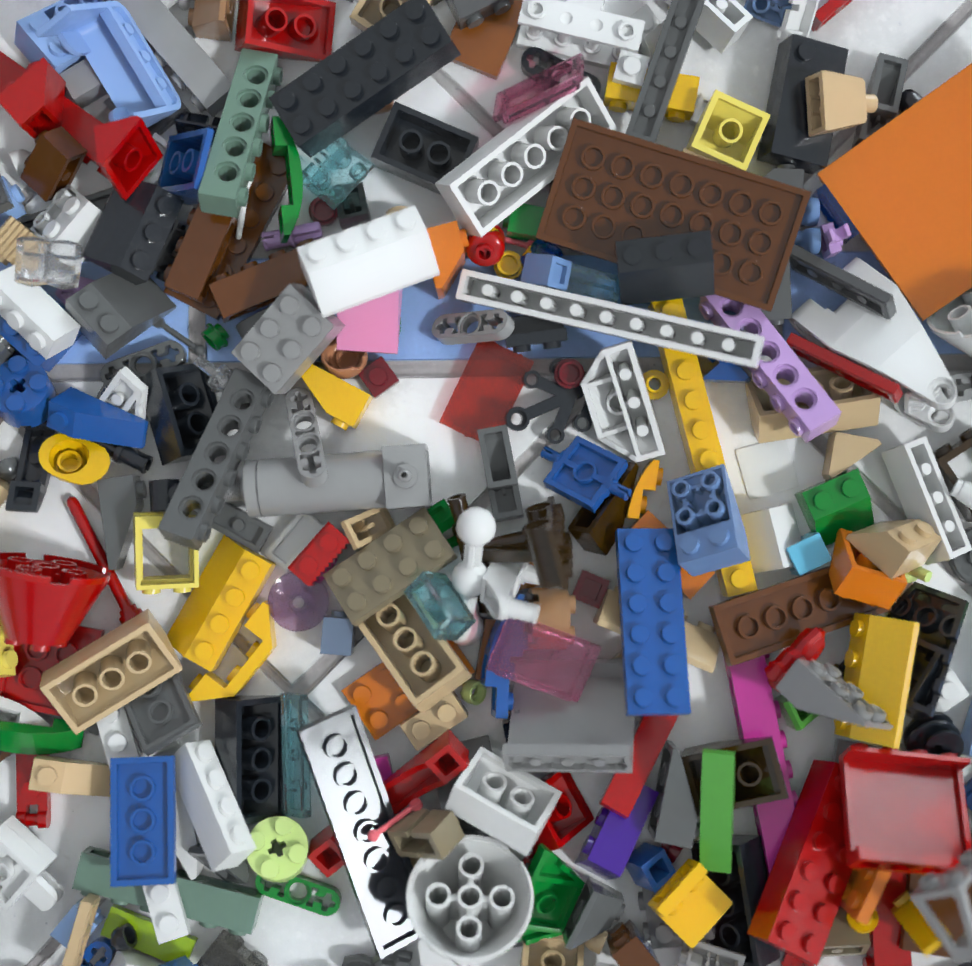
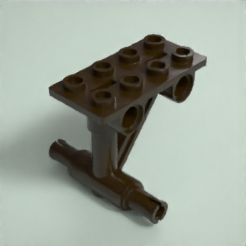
M460 493L448 497L447 502L449 503L454 520L451 530L453 536L456 537L461 560L463 561L465 543L457 535L456 524L458 517L469 507L466 494ZM554 496L548 497V500L545 502L534 504L525 509L528 524L522 527V531L494 537L487 544L483 545L482 563L487 569L490 565L489 562L533 563L540 588L548 589L561 586L562 590L569 589V578L574 577L572 571L573 545L569 531L564 532L565 515L562 504H556ZM479 595L477 597L479 612L489 613L485 604L480 602Z

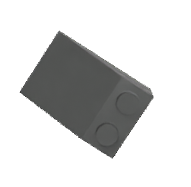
M114 273L90 282L67 298L65 311L81 325L79 331L105 359L176 309V305L150 277L147 282L135 285Z
M666 740L655 791L659 792L651 809L648 831L655 842L692 849L693 840L698 841L700 822H697L698 817L680 751L672 741Z

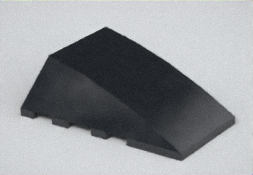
M914 582L897 599L886 617L920 623L905 715L915 720L933 719L969 603L967 600L918 582ZM844 660L839 665L837 663L834 664L842 673L840 676L842 679L845 672Z

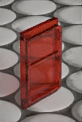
M495 341L478 342L439 423L479 442L478 429L505 425L504 416L510 408H513L523 387L522 376L525 372L531 370L534 361L524 357L522 354L513 353V351L496 344Z

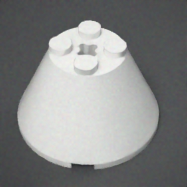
M473 834L465 835L444 860L420 858L411 872L406 892L408 916L414 931L421 941L438 955L449 960L464 963L487 961L502 955L512 948L522 937L530 922L534 903L532 881L523 862H520L509 850V847L486 836Z

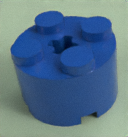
M22 356L11 357L0 366V417L4 422L16 428L29 425L30 427H36L47 421L49 400L57 395L53 383L41 365L35 366Z

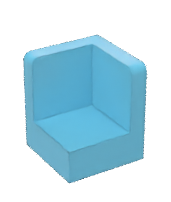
M808 532L801 536V541L786 548L787 554L794 566L789 569L792 575L801 576L832 560L819 532Z

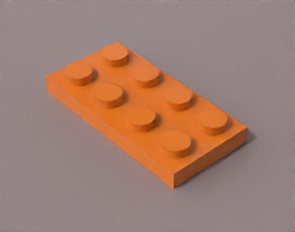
M439 622L436 626L469 672L473 674L475 669L458 644L449 638L443 622ZM383 662L341 690L349 703L357 706L362 722L375 741L419 711L412 705Z

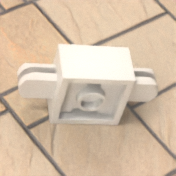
M11 815L0 825V906L5 911H8L25 895L41 911H47L64 894V887L45 871L57 858V855L14 815Z

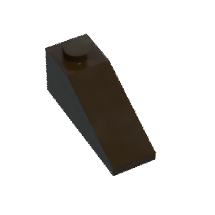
M627 461L628 468L620 477L618 483L633 491L639 466L635 462ZM611 493L604 499L595 513L581 507L567 529L585 551L607 556L615 543L616 529H623L631 496L628 497L627 501H624Z

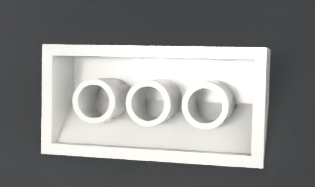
M415 205L297 247L300 267L323 318L440 275L427 229Z

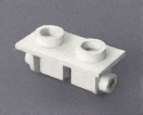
M789 0L788 3L793 5L791 9H786L782 26L779 28L782 31L780 37L787 39L792 34H797L809 38L819 0Z

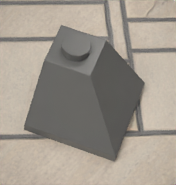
M589 876L562 933L565 948L572 950L611 928L614 920L619 921L626 907V904L623 903L622 893Z

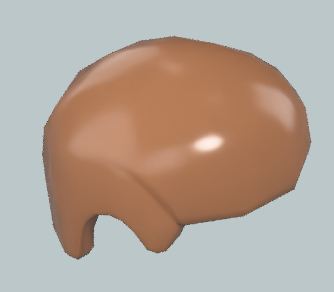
M336 336L321 353V361L330 374L340 379H350L364 369L368 361V352L337 350Z

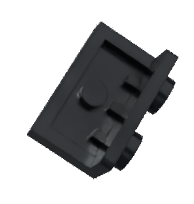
M528 316L511 317L514 320L515 327L512 334L505 339L506 348H513V353L531 351V345L543 344V349L559 348L562 341L568 340L567 330L563 324Z

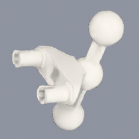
M481 507L467 509L458 517L456 524L457 535L465 543L463 561L453 568L451 574L452 586L459 593L458 610L454 611L446 622L447 635L459 646H470L476 643L483 635V619L476 612L477 597L479 595L480 602L485 604L491 615L497 620L504 621L512 618L536 624L540 613V604L515 599L521 584L539 585L534 565L524 562H491L487 569L482 563L483 545L494 538L496 532L495 518L489 511Z

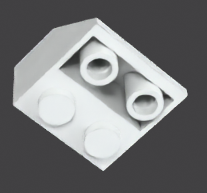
M68 184L54 195L53 202L47 210L36 216L30 230L51 250L77 269L85 260L81 255L102 211Z

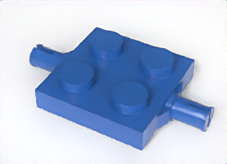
M578 435L570 446L561 453L548 446H545L544 450L542 449L541 458L553 463L552 470L543 480L545 487L595 513L604 499L611 493L624 501H627L628 497L631 496L632 490L618 483L620 477L628 468L627 460Z

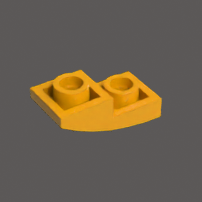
M651 460L638 476L633 487L626 518L639 519L640 514L645 513L647 506V496H643V490L655 491L656 485L661 486L663 468H659L660 460Z

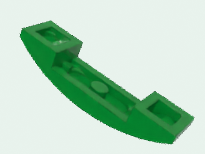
M272 116L270 123L272 156H284L289 205H281L278 212L280 242L285 244L293 232L300 213L303 197V174L299 154L291 134L279 116Z
M54 718L52 727L0 721V751L16 754L43 755L63 753L82 748L84 730L75 735L64 719Z

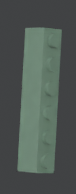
M89 846L81 852L72 889L80 890V894L83 896L92 893L110 898V902L117 905H128V903L138 905L140 910L150 913L142 886L110 887V851ZM176 868V881L188 919L199 921L198 924L205 928H216L217 926L227 928L229 933L236 936L252 934L257 924L264 895L255 888L201 874L191 881L185 870Z

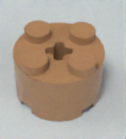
M529 587L527 593L533 594L532 600H526L529 603L540 604V613L536 624L525 621V631L531 634L532 641H528L527 648L565 650L567 645H573L575 642V628L570 626L571 614H575L576 611L575 595H570L567 589L562 590V588L543 589Z

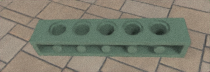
M246 48L241 50L198 190L201 212L238 218L241 206L246 207L249 196L247 185L249 181L253 182L256 172L255 157L261 156L263 148L262 133L268 132L270 123L269 109H274L269 97L276 93V86H281L283 68L279 67L278 54Z

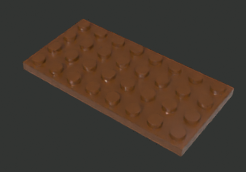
M573 118L536 239L617 264L615 241L711 230L714 258V295L771 312L811 191Z

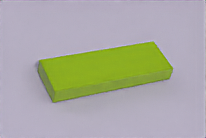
M117 904L111 906L100 935L111 939V933L114 929L129 923L137 934V944L133 949L165 962L182 956L190 959L198 939L189 934L158 944L151 918Z

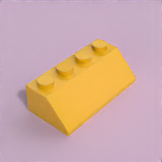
M224 535L199 578V587L193 588L167 634L172 647L185 658L210 672L218 669L247 617L245 615L255 604L276 564Z
M854 613V619L849 628L851 635L849 648L844 657L845 672L843 680L847 684L852 683L864 693L862 698L870 705L875 704L887 714L885 719L894 727L891 730L870 728L834 719V734L899 749L920 623Z

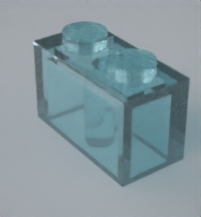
M423 571L404 591L434 640L457 641L476 622V619L459 593L453 588L446 573Z

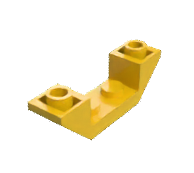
M268 600L263 601L261 605L256 602L245 615L249 620L244 626L263 640L260 644L256 641L245 654L249 658L242 667L237 665L227 676L226 679L230 682L229 684L213 672H208L204 676L199 673L188 686L192 690L189 693L192 701L236 696L277 647L273 605Z

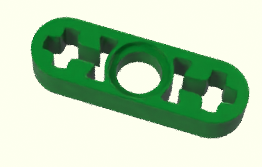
M301 874L287 882L284 893L279 892L282 887L281 885L273 884L269 888L266 887V881L257 875L255 879L256 889L262 895L322 916L333 915L341 904L342 896L335 886ZM296 882L303 883L307 888V895L303 898L293 897L290 892L291 885ZM313 887L318 889L315 894L316 896L325 897L326 893H330L332 895L331 900L335 904L330 903L328 907L322 906L323 900L316 897L313 903L308 902L313 893Z

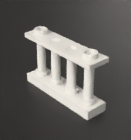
M523 0L518 18V24L521 26L516 47L525 50L531 47H538L562 59L609 70L610 63L618 61L621 49L638 53L645 21L560 0Z

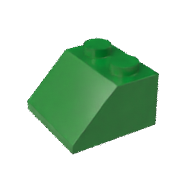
M858 468L847 470L833 479L822 481L794 494L810 531L819 532L825 546L835 542L840 528L855 532L874 524L871 498Z

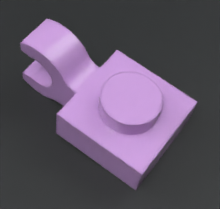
M833 222L819 227L821 231L820 249L824 260L840 253L843 240L852 236L848 223L835 229Z

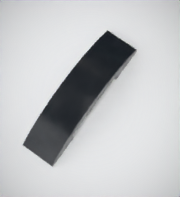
M47 421L36 427H30V425L23 426L25 433L16 479L10 482L5 507L6 511L38 513L42 505L51 474L42 468L38 452L41 444L58 432L47 427Z

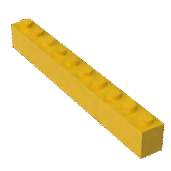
M682 299L651 302L647 307L649 311L687 319ZM658 347L664 373L668 378L669 393L690 474L721 464L725 465L697 355ZM751 561L716 570L720 590L724 597H732L758 590Z

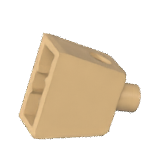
M826 70L819 71L805 78L808 136H817L864 124L867 121V113H874L878 108V98L875 94H866L863 78Z

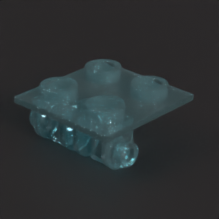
M340 137L324 148L330 156L322 150L319 152L325 159L323 163L316 157L313 159L319 167L311 162L302 170L303 185L333 210L347 198L351 191L375 167V164L350 147L343 137Z

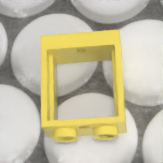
M192 510L188 517H195L198 514L195 510ZM166 511L133 512L134 583L136 590H142V594L161 593V589H173V592L187 593L191 592L192 588L199 587V551L189 547L188 574L143 576L142 529H158Z

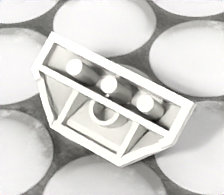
M629 340L602 348L581 381L583 394L598 440L628 456L629 459L636 463L665 455L666 452L654 409L632 341Z

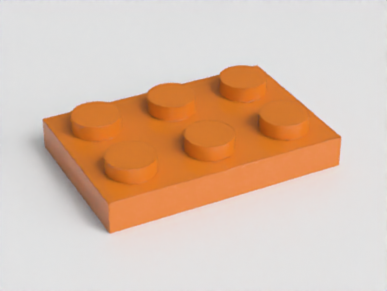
M853 868L840 906L855 920L868 925L892 872Z

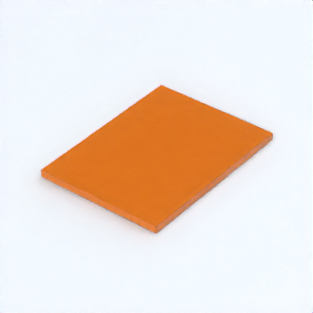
M972 63L816 175L888 276L898 286L906 301L921 321H924L972 288Z

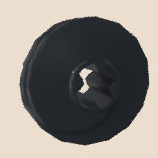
M935 712L933 719H913L904 730L903 742L907 752L921 749L928 751V754L955 753L960 757L964 751V742L960 737L959 730L953 724L952 719L942 712Z

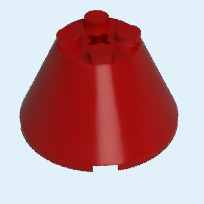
M0 552V624L5 636L4 643L9 645L30 644V649L37 652H49L51 646L58 648L67 647V643L108 584L111 572H107L106 575L105 567L72 558L44 554L43 560L26 558V553Z

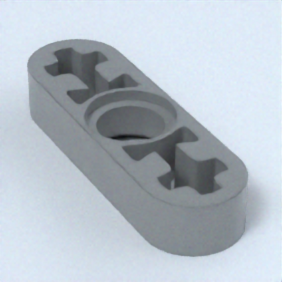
M502 309L444 314L434 321L432 334L444 345L501 341L512 334L515 323ZM478 321L476 330L472 333H467L469 325Z

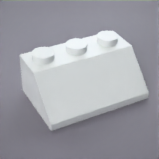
M481 746L470 761L469 766L454 784L445 810H453L457 817L527 857L544 829L562 792L528 772L506 771L503 758Z

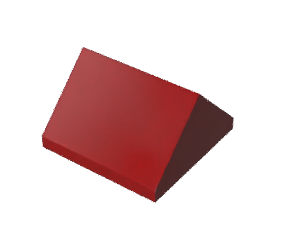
M137 115L94 126L97 162L120 198L125 201L163 157L144 121Z

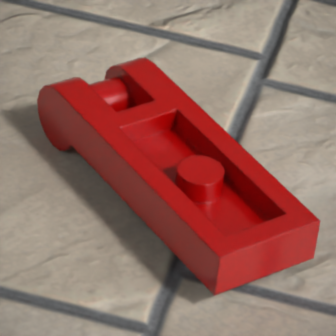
M16 754V818L27 828L29 826L49 828L51 824V793L28 790L33 761L36 755ZM30 805H38V813L30 814Z

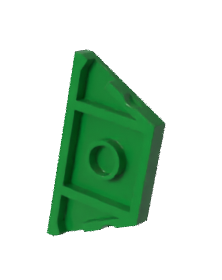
M539 843L528 868L533 886L534 903L530 922L518 941H524L525 945L536 943L543 938L549 939L562 935L585 884L579 874L542 843Z

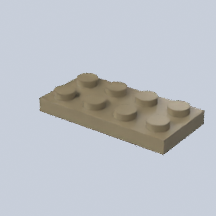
M423 507L323 574V577L350 622L356 627L458 557L426 508Z

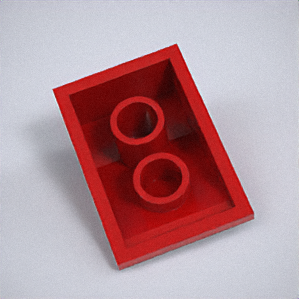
M239 0L234 51L241 52L242 48L278 54L279 59L321 62L331 55L336 3L327 0Z

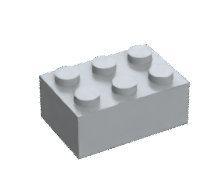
M289 283L231 353L275 395L289 392L346 325L334 314L323 318L313 294L302 284Z

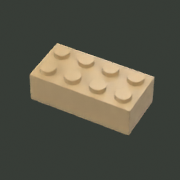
M411 590L358 625L412 705L422 713H425L472 677V674Z

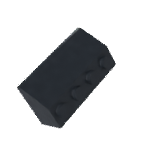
M248 695L215 699V752L246 824L261 822L266 818L274 816L286 817V696Z
M735 834L732 840L731 874L712 871L706 873L732 901L731 907L713 926L715 938L713 940H706V943L746 955L743 966H767L780 958L779 950L747 934L768 880L761 836ZM700 840L693 841L691 849L692 859L699 863Z

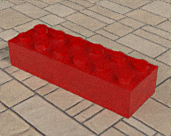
M813 760L747 934L796 959L814 965L819 963L853 868L847 867L840 768L837 762Z

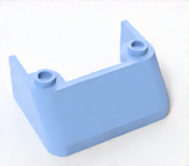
M117 1L67 5L35 32L38 38L58 36L62 48L67 53L87 58L116 106L109 113V122L137 115L142 118L148 128L181 108V99L131 14L121 3Z

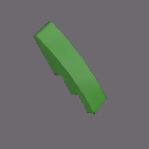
M703 748L700 864L707 871L731 874L735 751Z

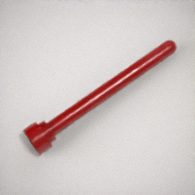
M71 496L67 499L66 504L97 565L106 568V575L107 572H111L108 586L121 609L119 621L122 625L143 611L141 608H137L136 604L132 605L115 570L108 569L107 555L78 499Z

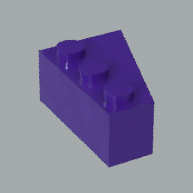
M644 785L627 819L606 807H601L594 820L595 826L590 835L585 839L575 864L606 881L621 877L659 792Z

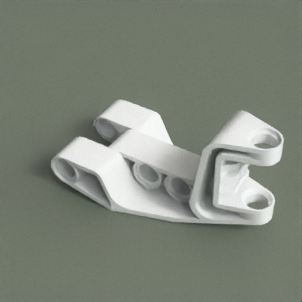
M854 258L843 270L893 295L897 312L890 320L849 299L834 312L829 308L824 309L814 300L808 299L792 313V319H788L789 322L806 340L831 352L846 356L899 384L903 396L898 403H894L895 410L899 414L934 432L942 433L950 430L955 419L952 406L957 398V387L898 286L860 258ZM941 387L947 388L951 392L952 396L948 400ZM936 411H944L949 415V420L944 424H937L932 420L931 416Z

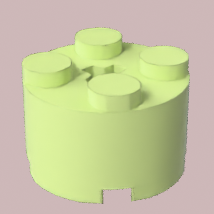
M285 816L269 817L259 822L250 832L256 849L247 857L249 865L258 876L267 881L281 883L295 878L301 873L308 860L309 843L304 830L297 822ZM276 842L279 845H286L282 849L283 855L280 857L275 853L270 855V852L273 850L272 845Z

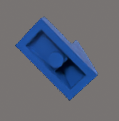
M708 358L712 363H714V362L717 361V360ZM719 361L720 363L703 377V380L706 382L749 383L752 380L740 365Z

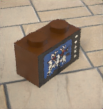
M628 920L625 924L620 922L609 931L608 934L610 936L607 938V943L611 956L619 966H660L654 949H652L648 941H645L644 936L631 920Z

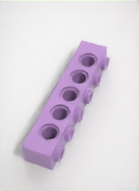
M717 295L700 296L699 310L706 320L710 319L715 326L764 336L765 342L761 356H768L772 361L766 362L760 359L758 369L747 368L752 373V379L756 386L760 389L764 388L770 396V402L774 409L779 413L782 412L788 419V425L796 436H801L805 443H808L837 425L841 415L840 409L760 309ZM724 311H733L736 315H727ZM786 379L791 384L782 385L777 380ZM795 403H806L809 408L801 409Z

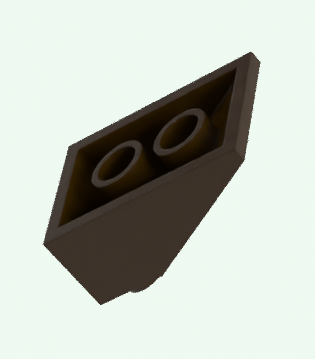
M772 736L712 742L685 748L681 758L697 817L700 816L703 748L735 751L734 809L789 798Z

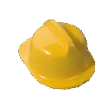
M62 433L47 438L41 444L38 452L42 468L60 481L67 483L71 482L80 485L94 483L107 473L110 466V456L104 447L88 440L71 438Z

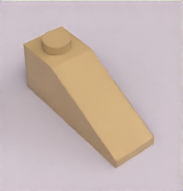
M36 755L33 761L28 790L57 794L110 797V769L108 763Z

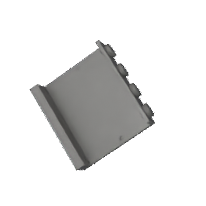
M622 658L512 659L515 664L514 704L510 716L508 743H503L502 758L506 771L633 773L635 716H626Z

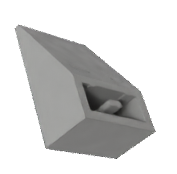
M797 659L775 687L796 709L863 727L891 730L894 727L885 719L887 714L875 704L870 705L862 698L864 693L854 684H847L840 677L842 674L840 670L828 662L822 664L813 659L811 661Z

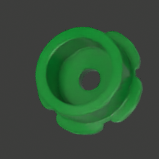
M207 323V328L201 333L204 340L216 351L222 347H227L228 342L226 339L229 338L226 330L218 323L214 326Z

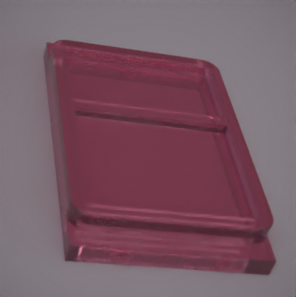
M582 52L497 93L492 117L494 122L502 120L504 124H508L577 91L581 87V82L584 78V56Z
M508 618L502 626L499 638L493 652L490 654L486 670L494 672L497 676L563 700L578 703L602 647L538 622L532 624Z

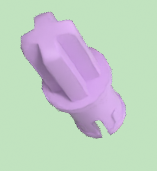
M317 221L295 226L288 242L285 244L280 242L279 229L261 233V237L264 238L262 242L265 251L290 245L292 248H296V244L309 238L318 240L323 235L321 225Z

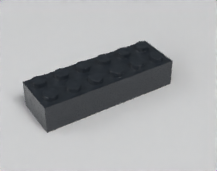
M408 0L270 96L269 99L296 145L311 158L461 54L428 1Z

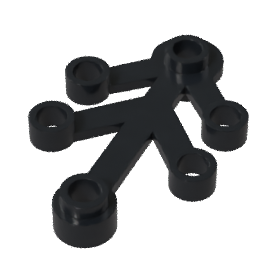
M555 359L550 363L549 372L552 376H554L555 363L564 359ZM527 371L522 376V384L526 388H538L555 396L525 409L522 407L510 408L504 416V422L510 430L521 431L529 425L531 419L559 407L553 425L545 432V438L551 444L561 443L565 437L564 429L574 403L577 399L584 397L582 387L579 385L572 389H565L556 382L541 377L537 371ZM529 374H533L536 377L534 385L527 383L526 379ZM586 400L581 414L576 415L572 420V426L577 432H586L592 425ZM514 413L519 414L521 417V422L518 425H514L511 422V416ZM581 417L587 422L584 429L579 428L577 425V421ZM553 429L558 430L560 433V437L556 441L550 437V432Z

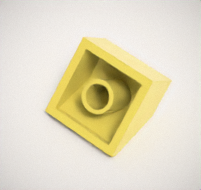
M715 90L695 125L686 149L718 163L746 171L771 115Z

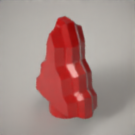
M818 627L806 628L798 635L791 646L782 650L775 660L769 662L764 671L768 678L767 682L773 689L779 692L775 687L797 659L806 661L817 660L826 644L824 640L825 631Z

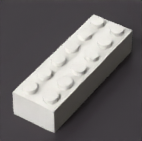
M589 76L570 77L435 183L462 228H465L466 234L482 237L554 180L573 118L614 131L617 129Z

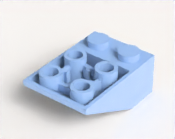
M60 0L16 21L14 44L30 63L39 61L44 57L60 74L86 57L67 53L62 48L58 36L38 38L35 32L67 5L104 1Z

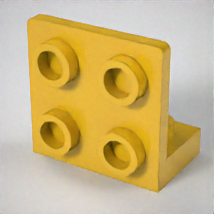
M688 858L647 905L687 946L694 948L731 907L732 901L706 875L708 871L699 862Z

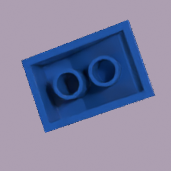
M203 128L169 136L158 186L184 200L183 204L196 205L199 203L198 190L214 141L213 129Z

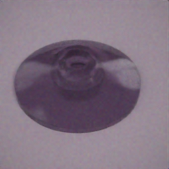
M292 572L284 574L275 581L268 595L269 612L274 621L284 629L294 632L310 630L317 626L327 613L329 606L327 589L320 579L315 581V586H307ZM302 598L305 602L304 606L301 608L294 607V599Z

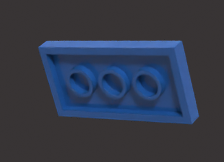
M175 755L110 758V887L175 884Z

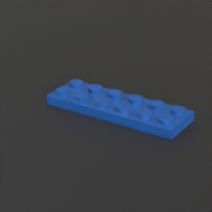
M673 528L616 529L615 547L626 716L691 714L681 569L678 564Z

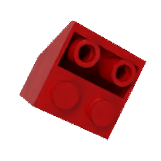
M43 57L39 61L29 64L24 74L17 80L3 86L0 93V104L23 130L36 139L42 131L58 128L62 124L66 81Z

